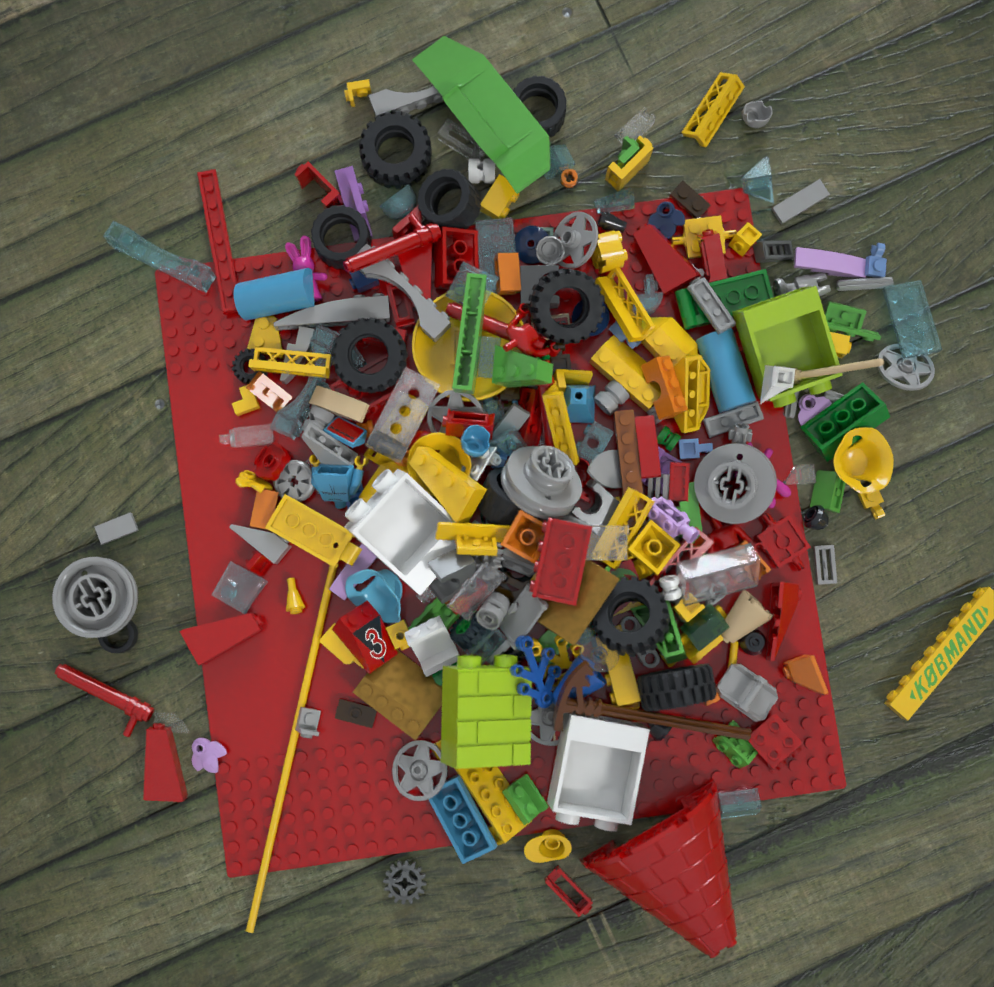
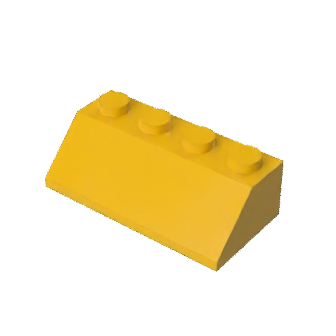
M615 335L606 341L590 359L589 363L608 380L612 381L614 379L620 383L629 393V398L645 412L654 405V401L659 399L661 395L659 384L657 382L647 384L641 365L647 362L624 342L621 343Z

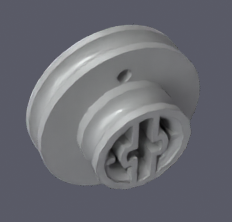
M731 443L712 450L702 459L696 470L694 488L700 505L710 516L721 522L740 524L757 518L770 506L776 493L777 478L771 461L763 452L747 444ZM738 454L743 455L742 460L737 459ZM728 471L727 476L720 478L725 472ZM738 471L736 483L741 484V487L739 486L734 489L733 499H730L733 485L728 484V481L733 480L735 472ZM719 483H720V489H721V490H724V494H723V495L721 494V492H720V490H719V487H718V484H719ZM746 490V493L740 497L741 493Z
M526 446L515 450L510 455L501 472V483L510 500L523 511L539 518L548 519L550 517L559 519L565 517L572 511L582 494V483L572 460L564 452L552 446Z
M87 557L73 562L60 574L53 590V608L58 620L70 632L86 638L106 637L117 633L130 622L138 604V589L132 574L122 564L108 558ZM87 571L88 574L82 576V572Z

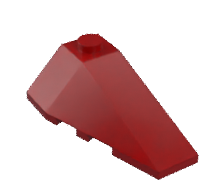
M774 582L771 585L770 613L773 615V618L769 620L766 660L774 661L798 605V600H801L802 591L799 589V584Z

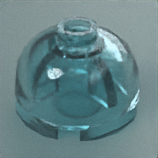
M408 184L379 207L387 217L392 220H398L407 216L416 207L417 197L412 187Z

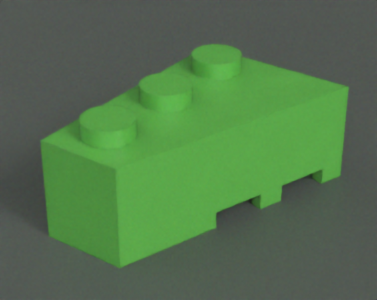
M495 345L493 384L507 388L552 384L553 364L512 350L505 352L503 347Z
M665 600L670 615L668 633L664 634L665 639L663 642H658L656 646L665 661L671 664L685 660L687 656L671 603ZM641 605L631 608L634 617L643 627L650 616L647 606Z

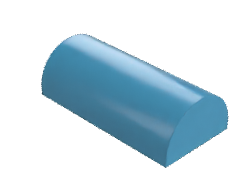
M304 268L237 283L234 287V302L239 315L247 321L314 307L312 270Z
M730 328L719 335L715 331L698 338L695 342L698 345L699 354L710 368V387L719 413L755 402L756 398L733 329Z
M457 774L447 779L440 792L428 799L462 864L488 853L498 846L460 775Z

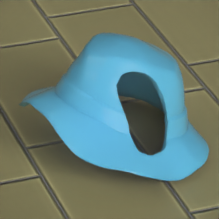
M365 569L347 578L345 585L346 595L355 606L358 607L368 600L380 614L384 623L400 622V600L403 588L397 575L388 569L380 571ZM375 576L366 588L361 591L355 590L354 584H361L370 577Z

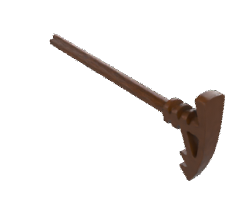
M587 660L580 663L565 680L558 695L552 718L553 729L563 732V714H571L573 711H575L576 715H581L584 712L586 717H590L592 714L594 718L605 715L743 740L751 739L752 732L748 728L604 704L600 698L592 701V697L587 696L583 700L582 687H590L587 675H594L593 669ZM573 687H576V698L568 697Z

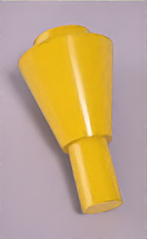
M288 578L289 591L287 594L286 611L290 612V614H299L305 606L298 590H296L295 578Z

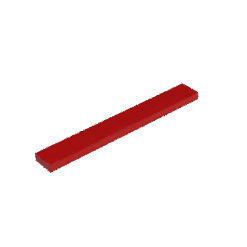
M212 169L198 172V181L222 313L224 315L236 313L238 311L234 302V287L237 284L217 171Z

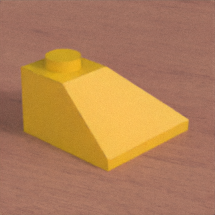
M649 520L627 550L653 573L658 575L680 544L654 521Z

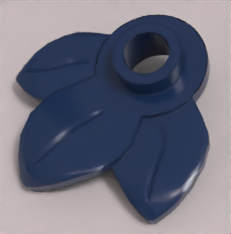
M666 201L658 205L656 213L650 216L648 224L654 225L658 230L660 229V232L667 239H670L675 234L676 226L685 224V216L681 211L676 210L671 202ZM665 209H669L668 214H663Z

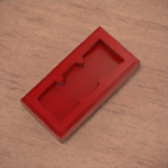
M670 462L668 500L688 502L690 463Z

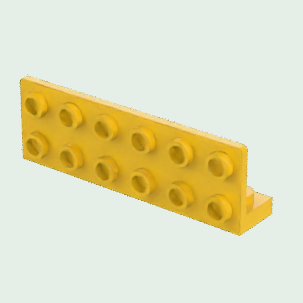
M440 740L434 744L441 750ZM431 749L437 757V759L441 761L437 753L433 749ZM498 767L454 768L491 825L488 828L497 845L506 843L528 825H523L502 793L509 786V783Z

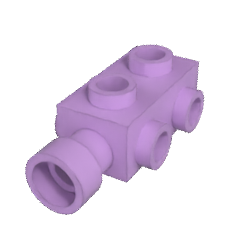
M655 497L651 498L655 503L647 517L672 538L681 534L683 539L689 544L696 540L700 532L695 527L688 525L690 519L685 512H680L675 508L671 500H666L663 497L658 499Z

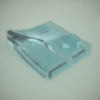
M463 261L445 296L463 305L467 273L487 275L486 303L500 277L484 272Z
M230 561L212 596L246 614L268 581Z

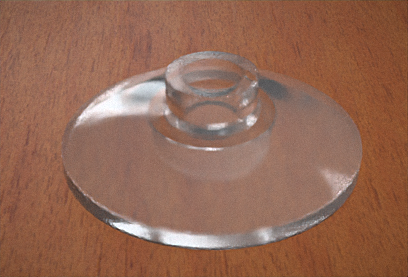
M599 636L589 637L581 645V659L583 661L587 660L594 671L607 672L617 665L619 654L617 651L612 652L601 642Z

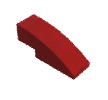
M654 415L635 417L641 479L661 477Z

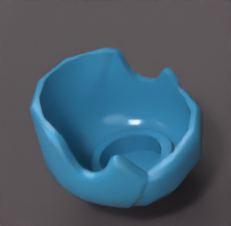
M469 426L461 436L462 450L467 455L473 457L483 456L490 447V433L482 426Z

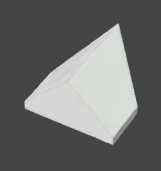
M765 365L760 404L788 388H793L795 368Z

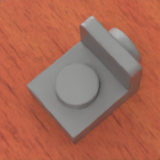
M300 707L295 728L296 731L301 733L300 736L305 738H312L313 735L319 736L317 727L321 713L320 710Z

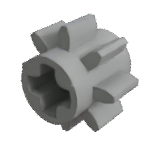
M735 423L734 427L729 428L728 439H732V443L746 444V442H751L752 429H749V425L745 423Z

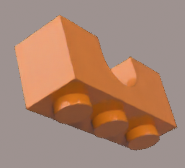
M670 355L656 357L641 365L646 383L657 382L661 388L659 399L653 402L659 420L673 418L688 410Z

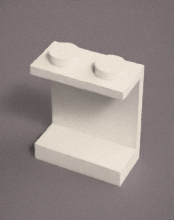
M440 616L429 619L427 622L404 632L407 643L416 654L426 677L442 670L443 666H450L457 662V656L460 654Z

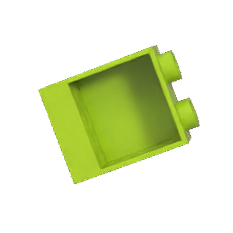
M817 286L801 287L732 312L759 399H761L765 365L797 368L802 371L840 365ZM837 373L803 379L799 384H794L793 388H788L767 401H772L774 408L796 402L795 392L808 388L810 395L826 392L832 389L830 380L843 376V374Z
M458 655L457 666H443L441 763L456 769L530 765L532 697L518 694L517 686L519 683H527L532 689V682L522 677L511 675L510 669L512 665L517 664V655H494V665H481V656ZM523 666L524 670L531 672L529 667Z

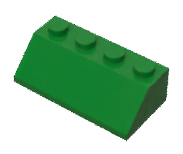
M862 382L800 428L815 450L826 462H829L834 458L837 448L849 431L856 428L875 429L889 419L890 414L886 404ZM854 436L852 439V444H854L862 437Z

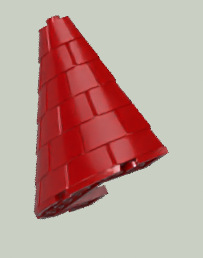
M715 780L681 799L684 806L682 810L628 842L617 847L614 840L579 859L586 869L620 891L622 895L660 920L665 926L682 936L684 940L710 958L719 955L720 950L725 947L731 948L737 944L735 939L737 936L734 909L732 908L731 886L728 877L724 834L722 832L721 813L718 802V788Z

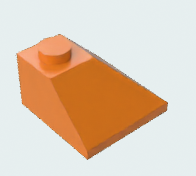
M519 510L500 545L535 564V561L541 555V553L537 552L540 540L544 541L545 533H542L543 522Z
M804 654L783 662L784 667L782 669L787 679L789 678L790 681L813 692L824 695L828 694L814 655Z

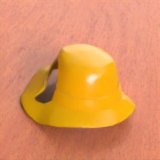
M874 428L853 429L844 436L835 452V471L839 478L855 491L864 494L874 493L885 488L890 482L894 461L892 450L878 430ZM854 436L862 437L858 442L851 445ZM859 480L871 482V485L863 487Z
M441 432L431 433L419 438L409 451L407 459L408 474L429 495L434 496L409 464L418 446L440 450L439 454L460 470L462 465H464V473L468 476L471 472V458L462 450L461 440L455 436H446L445 433Z

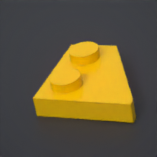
M266 316L255 319L247 349L251 350L255 349V347L282 350L279 330L276 331L274 327V322L277 321L276 317ZM281 355L278 358L284 359V355Z

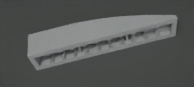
M382 293L373 294V297L355 295L354 298L326 302L290 314L274 322V327L277 331L299 329V326L307 328L347 326L351 321H358L359 318L369 319V317L389 323L388 296H384Z

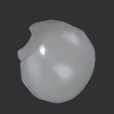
M751 101L742 110L744 122L755 129L765 126L773 114L772 107H766L763 101Z
M546 236L539 240L536 246V256L541 263L556 265L564 257L565 249L560 239L555 236Z

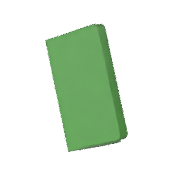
M817 471L810 507L821 505L830 512L840 513L846 483L839 478L835 471Z

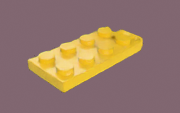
M284 494L265 527L335 568L338 567L337 563L339 560L353 566L362 551L360 547L350 542L354 536L346 528ZM335 543L339 544L338 548H334Z

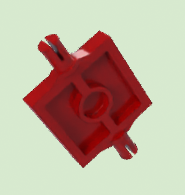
M767 512L762 517L768 526L756 536L757 539L765 545V551L777 569L786 563L793 562L798 571H801L805 566L799 557L811 546L790 515L779 521H774L769 512Z

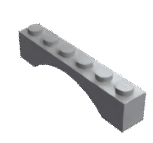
M435 86L412 93L394 92L385 89L369 95L375 116L380 115L381 117L385 116V112L389 111L391 114L401 111L402 115H405L414 109H423L430 103L443 101L442 95Z
M366 244L358 253L374 248L375 246L370 247L368 244ZM389 259L359 270L366 278L386 281L403 291L412 301L418 312L421 330L435 343L451 327L450 317L444 311L440 313L435 308L437 305L430 298L426 300L422 296L423 292L419 287L409 284L408 277L402 272L398 273L394 269L395 265Z

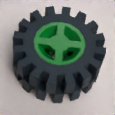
M467 612L465 615H461V619L456 620V624L452 625L453 629L450 630V637L460 648L468 650V648H473V644L477 645L478 640H482L481 636L485 635L486 632L484 630L487 628L479 624L476 613Z

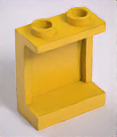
M642 136L637 138L636 142L639 144L640 150L622 169L614 161L608 166L605 180L616 191L619 192L649 162L653 147L647 138Z

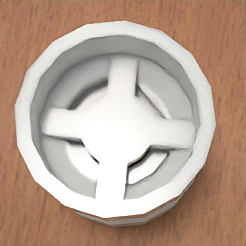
M667 575L659 579L660 586L663 589L661 593L665 600H676L682 596L681 589L678 588L680 582L677 575Z

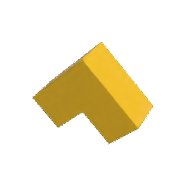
M247 385L239 388L243 399L232 403L237 416L260 408L257 397L246 389Z

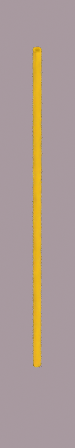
M329 565L249 914L246 932L249 933L254 932L299 736V732L295 730L300 707H305L320 644L319 640L321 639L331 596L329 588L333 584L337 568Z

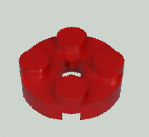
M273 442L271 443L273 445L269 447L264 446L254 460L256 465L254 473L263 480L276 481L291 458L285 447Z

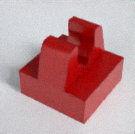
M253 550L251 552L254 554L250 560H245L246 567L261 576L272 562L259 551Z

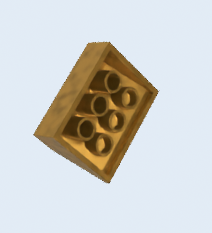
M586 558L576 606L542 599L546 601L549 607L547 610H544L537 622L575 646L620 579Z
M396 649L398 654L371 674L367 673L353 693L416 740L442 705V686H439L434 681L432 675L426 677L419 665Z

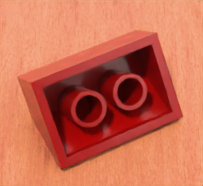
M441 227V238L434 242L435 289L456 290L465 288L467 273L478 274V231Z

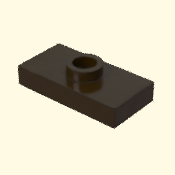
M340 699L335 719L373 728L377 711L370 706Z

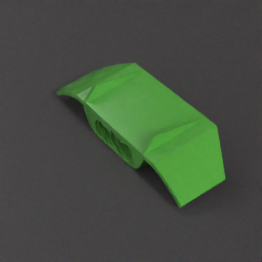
M443 36L412 59L439 91L444 102L480 148L501 170L517 194L550 170L549 135L483 54Z

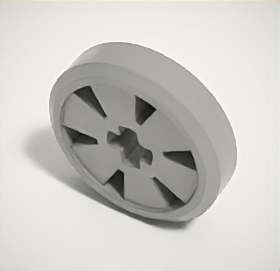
M290 460L280 473V477L273 481L276 492H279L278 495L281 498L286 494L299 502L308 499L315 490L311 484V466L300 460ZM295 476H296V480H298V484H295V485H294V483L291 482V479H292V478H295Z

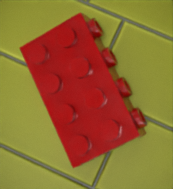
M388 353L358 370L366 374L379 372L387 363ZM406 367L402 377L396 381V384L382 392H360L346 385L342 379L329 387L333 391L369 404L370 406L366 414L370 412L373 414L381 410V406L385 403L391 404L398 400L399 395L403 393L406 395L414 391L417 383Z
M550 517L548 521H544L542 533H545L544 541L540 540L537 551L541 553L539 561H535L533 570L537 575L535 581L531 580L529 592L533 593L532 597L576 606L592 526Z

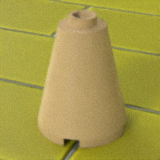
M745 589L739 595L719 629L720 635L726 643L729 641L735 643L773 618V615L767 609L764 610L765 608L748 591L746 592Z

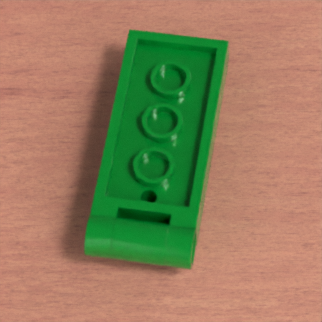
M766 269L709 283L732 318L733 311L774 297ZM687 288L675 292L685 330L711 324Z

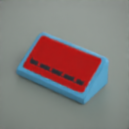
M340 416L334 418L323 429L328 435L352 448L364 444L367 435L365 429Z

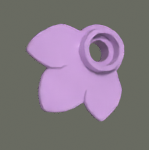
M810 394L803 395L799 400V408L801 410L798 414V421L800 425H804L832 404L831 401L825 397H815ZM806 400L811 402L810 407L805 405Z
M198 738L192 744V751L194 753L192 765L197 771L204 767L208 772L217 773L219 771L217 758L226 755L227 751L217 741L210 742L206 738Z

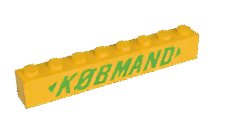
M990 587L978 588L973 593L974 598L962 606L960 609L962 612L958 617L950 620L947 630L945 632L942 631L936 637V643L924 651L923 654L925 656L912 665V671L909 675L901 678L898 688L892 690L887 695V701L884 704L901 719L909 720L992 622L994 619L993 589Z

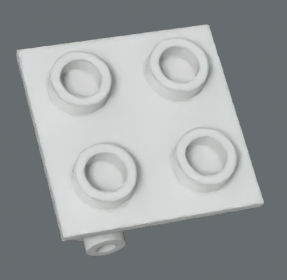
M490 446L483 456H471L472 466L469 476L477 481L486 465H500L501 457L495 453L497 447Z

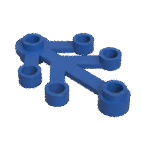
M520 635L516 638L515 646L517 650L524 651L531 672L524 670L522 665L514 664L510 669V673L512 676L522 677L535 683L537 690L531 689L527 683H519L517 692L520 695H528L534 698L535 703L539 707L548 708L553 702L551 689L555 678L561 675V668L551 665L548 668V677L544 685L543 677L549 660L555 656V651L553 648H543L541 652L542 657L539 666H537L532 651L533 640L529 636Z

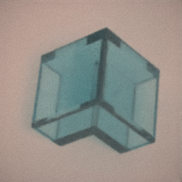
M565 144L550 146V170L544 174L546 179L554 178L560 172L571 169L576 165Z

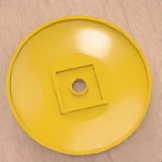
M465 288L452 290L439 296L433 301L437 305L435 308L441 313L446 311L449 302L463 305ZM486 290L484 314L509 324L516 316V310L504 298ZM450 317L451 327L435 343L421 330L420 320L418 319L412 337V352L416 367L426 383L441 394L445 391L453 390L452 385L461 321ZM520 320L517 327L524 325L522 320ZM483 330L475 393L471 394L478 401L491 398L507 388L493 384L492 375L495 345L503 347L509 341ZM517 347L511 349L512 351L522 354V352ZM461 395L463 401L471 402L470 399Z

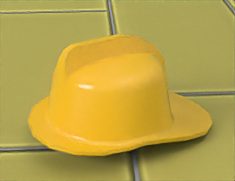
M550 829L543 832L541 836L528 841L524 847V854L532 862L543 863L566 858L571 853L572 846L565 837V834L558 830Z

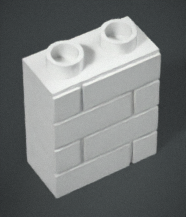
M386 469L373 482L372 487L377 492L367 503L360 498L346 511L345 517L350 521L345 525V528L411 589L421 595L436 578L428 567V562L456 549L455 540L435 539L437 523L456 522L406 472L397 469L392 473L389 469Z
M575 711L571 714L564 713L563 732H560L547 803L552 811L556 812L555 819L563 823L577 825L579 824L580 816L595 819L594 826L606 831H617L619 823L631 825L650 729L639 722L601 715L599 718H594L593 714L590 717H586L584 712L581 715H576Z

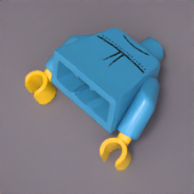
M311 455L309 458L310 463L313 464L311 468V484L320 493L324 501H334L336 508L346 507V502L350 500L352 495L357 493L361 485L364 473L362 468L368 464V458L365 457L363 464L359 462L360 456H357L354 460L357 468L354 469L352 465L321 464L319 460H316L315 455Z

